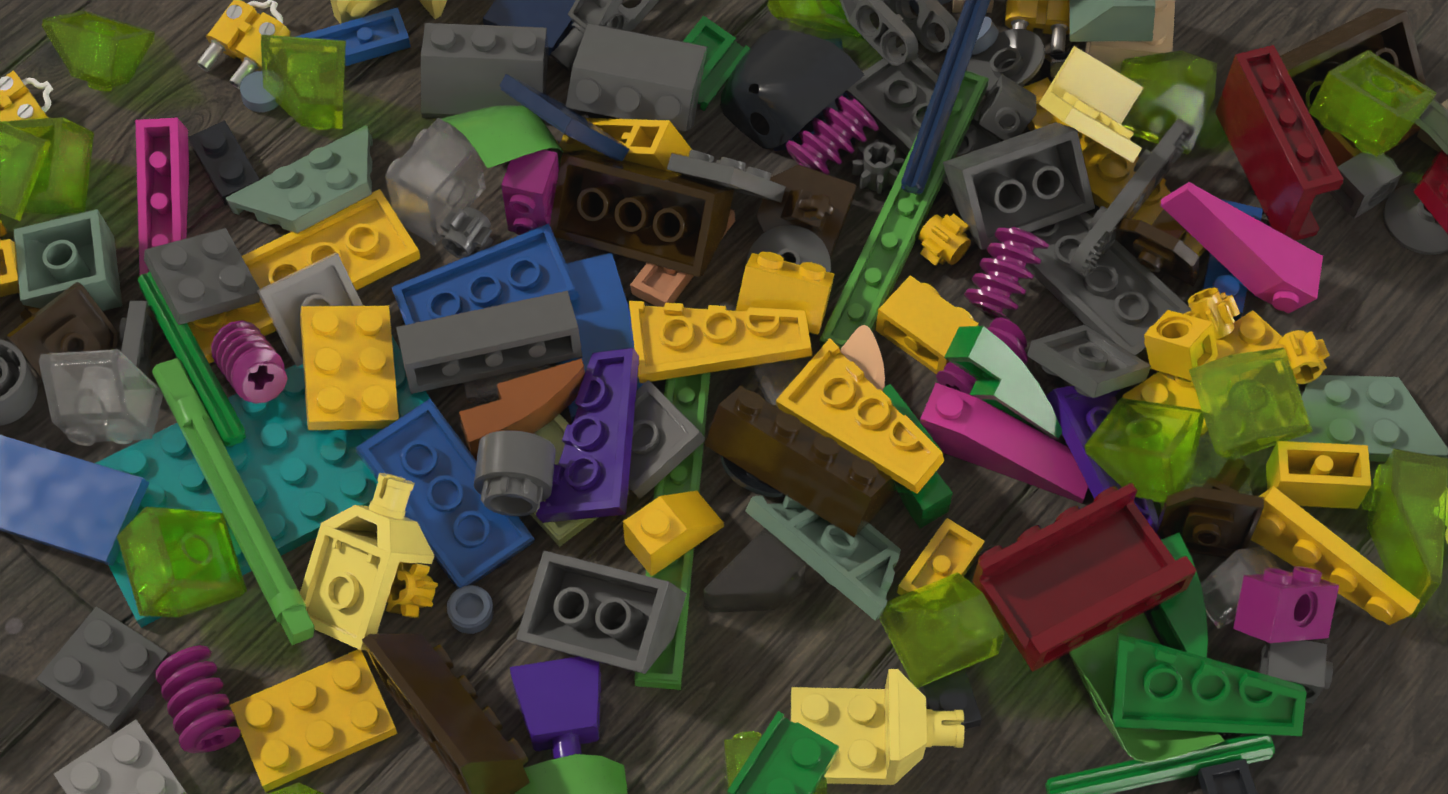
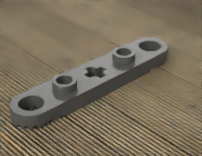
M1178 119L1152 152L1146 149L1142 153L1134 167V172L1136 173L1108 209L1101 206L1094 215L1089 226L1091 230L1073 255L1069 265L1070 269L1084 277L1093 270V266L1095 267L1097 264L1095 259L1099 260L1101 258L1100 255H1104L1117 239L1116 228L1122 218L1132 219L1169 172L1171 163L1176 162L1181 153L1184 152L1182 146L1187 147L1188 143L1186 142L1191 140L1195 130L1194 126L1182 119Z

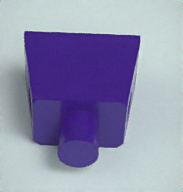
M571 657L510 667L514 692L533 750L552 749L553 757L556 759L573 754H582L580 744L599 740L601 693L599 662L582 657Z

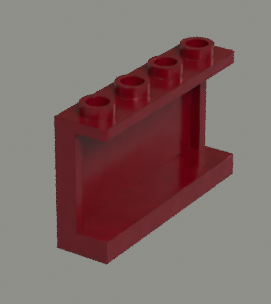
M1271 45L1235 54L1215 114L1271 227L1295 241L1315 236L1319 231V226L1310 210L1315 196L1340 189L1344 179L1275 46Z
M1133 483L1120 489L1116 486L1109 487L1098 494L1093 503L1081 509L1079 506L1070 507L1062 512L1054 523L1043 529L1039 525L1031 527L1018 537L1017 542L1004 549L1001 545L995 546L979 557L972 581L1032 672L1187 590L1197 570L1188 557L1184 556L1175 561L1134 503L1138 490Z

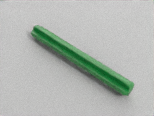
M150 271L141 274L138 278L139 287L174 353L182 362L223 444L227 447H233L238 443H242L246 439L245 429L187 323L177 324Z
M1251 734L1228 739L1224 742L1163 761L1141 762L1130 760L1051 777L1047 780L1046 792L1047 794H1111L1195 776L1200 768L1241 759H1246L1247 764L1268 760L1275 754V747L1270 735Z

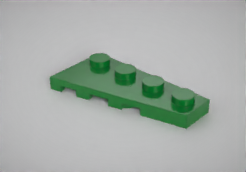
M1117 632L1110 715L1115 727L1302 736L1307 694L1303 685Z

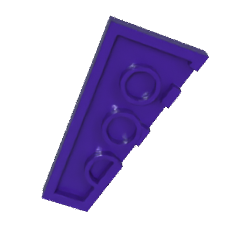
M634 348L592 353L575 401L578 406L573 423L566 426L562 438L565 446L558 465L554 464L551 495L545 502H540V507L535 515L542 523L626 515L639 355Z
M1075 386L1053 389L1046 397L1055 412L1062 429V435L1094 499L1109 487L1116 486L1120 489L1133 483L1138 490L1134 503L1157 534L1158 516L1149 486L1141 483L1138 469L1142 465L1138 449H1131L1126 434V429L1130 427L1126 410L1119 409L1115 397L1120 392V389L1095 398L1078 393L1075 390Z

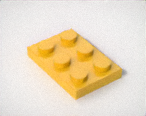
M301 306L300 321L308 430L384 429L397 421L399 414L389 306Z
M359 649L230 704L265 792L398 734L364 654Z

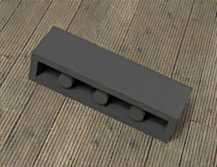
M568 291L396 327L411 394L582 357L579 329Z

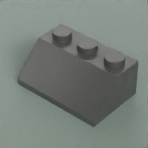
M425 23L421 50L422 118L442 119L492 106H524L501 90L499 85L505 74L546 94L549 66L547 28Z
M588 23L572 66L566 107L621 119L670 120L677 130L687 131L694 126L708 46Z
M1057 122L943 162L953 202L964 222L969 225L968 229L978 248L982 250L988 248L990 243H1000L995 237V232L998 228L1016 227L1032 232L1095 209L1078 131Z
M543 551L516 640L646 674L674 638L687 593L669 581Z

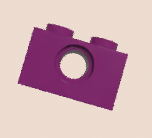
M540 150L509 162L501 184L508 231L521 235L548 223L550 225L559 173L557 152Z
M1301 566L1294 567L1293 572L1276 568H1265L1264 574L1244 575L1233 629L1268 643L1328 638L1339 585L1321 579L1322 572Z

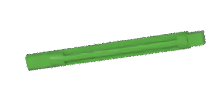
M175 358L156 364L152 370L153 376L277 622L281 623L291 645L313 638L315 626L306 611V604L180 359Z

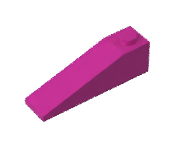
M178 118L135 120L140 275L149 272L144 261L145 249L186 239L189 144L188 129Z
M1190 182L1162 198L1161 207L1256 297L1273 305L1277 310L1288 314L1317 299L1323 260L1322 255Z
M935 383L921 416L920 423L943 453L1083 503L1088 485L1069 447L975 396Z

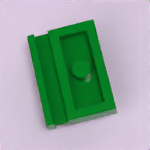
M704 15L683 40V42L708 46L698 104L701 105L700 109L703 111L708 108L727 83L736 65L750 49L747 45L743 47L735 42L736 38Z
M778 711L727 790V794H813L839 753V746L804 725L790 721L784 717L783 713Z

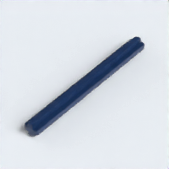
M991 0L965 1L901 180L902 189L907 193L919 195L924 191Z

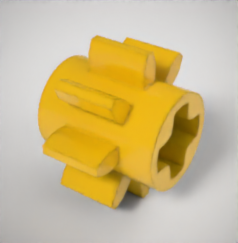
M954 213L951 216L946 214L944 218L938 214L934 215L927 221L919 233L918 239L924 246L920 254L935 266L938 263L943 265L946 261L950 265L955 264L963 257L971 244V240L964 233L969 225Z
M1208 288L1195 293L1188 299L1191 311L1184 313L1185 315L1213 322L1215 339L1217 340L1233 331V323L1235 322L1233 317L1239 315L1240 311L1233 295L1226 296L1225 292L1220 294L1218 288Z
M1302 330L1289 332L1274 346L1277 355L1271 358L1277 375L1285 374L1289 383L1292 381L1297 384L1310 383L1316 380L1323 370L1327 368L1323 359L1330 356L1323 339L1316 340L1312 331L1308 333Z
M399 562L387 600V612L402 613V616L418 618L419 608L433 606L432 600L438 583L434 582L427 575L430 569L428 565Z

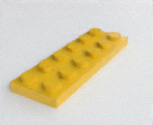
M380 189L299 233L290 232L242 256L256 284L261 289L325 257L338 253L356 291L421 259L419 249ZM261 298L258 303L187 323L209 364L214 362L211 345L215 335L222 327L231 322L241 320L250 322L259 328L264 336L276 331Z

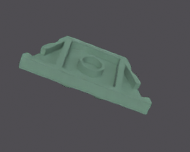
M365 125L324 147L317 148L309 155L288 166L276 169L272 174L226 197L231 211L238 215L243 210L253 212L260 222L270 225L278 224L282 226V229L299 233L372 194L370 146L373 145L369 128Z
M1320 375L1316 380L1307 383L1293 414L1294 418L1290 420L1289 428L1281 440L1368 445L1369 461L1445 463L1448 459L1447 446L1399 377Z
M754 496L750 499L745 511L872 619L876 621L880 618L887 605L888 600H886V596L893 582L894 568L901 551L899 547L869 523L853 537L788 496L785 497L783 503L767 504L763 496Z

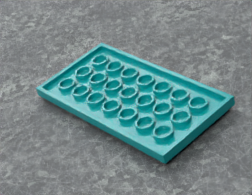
M392 336L398 414L400 419L430 399L426 391L410 393L402 353ZM303 364L298 367L293 365L285 369L288 381L284 390L276 398L268 402L257 404L248 402L237 393L228 397L245 429L246 439L233 447L225 446L280 556L315 539L322 522L354 505L369 506L378 484L374 475L357 454L356 447L383 429L308 430ZM178 423L95 463L142 477L149 482L114 565H108L141 628L252 571Z

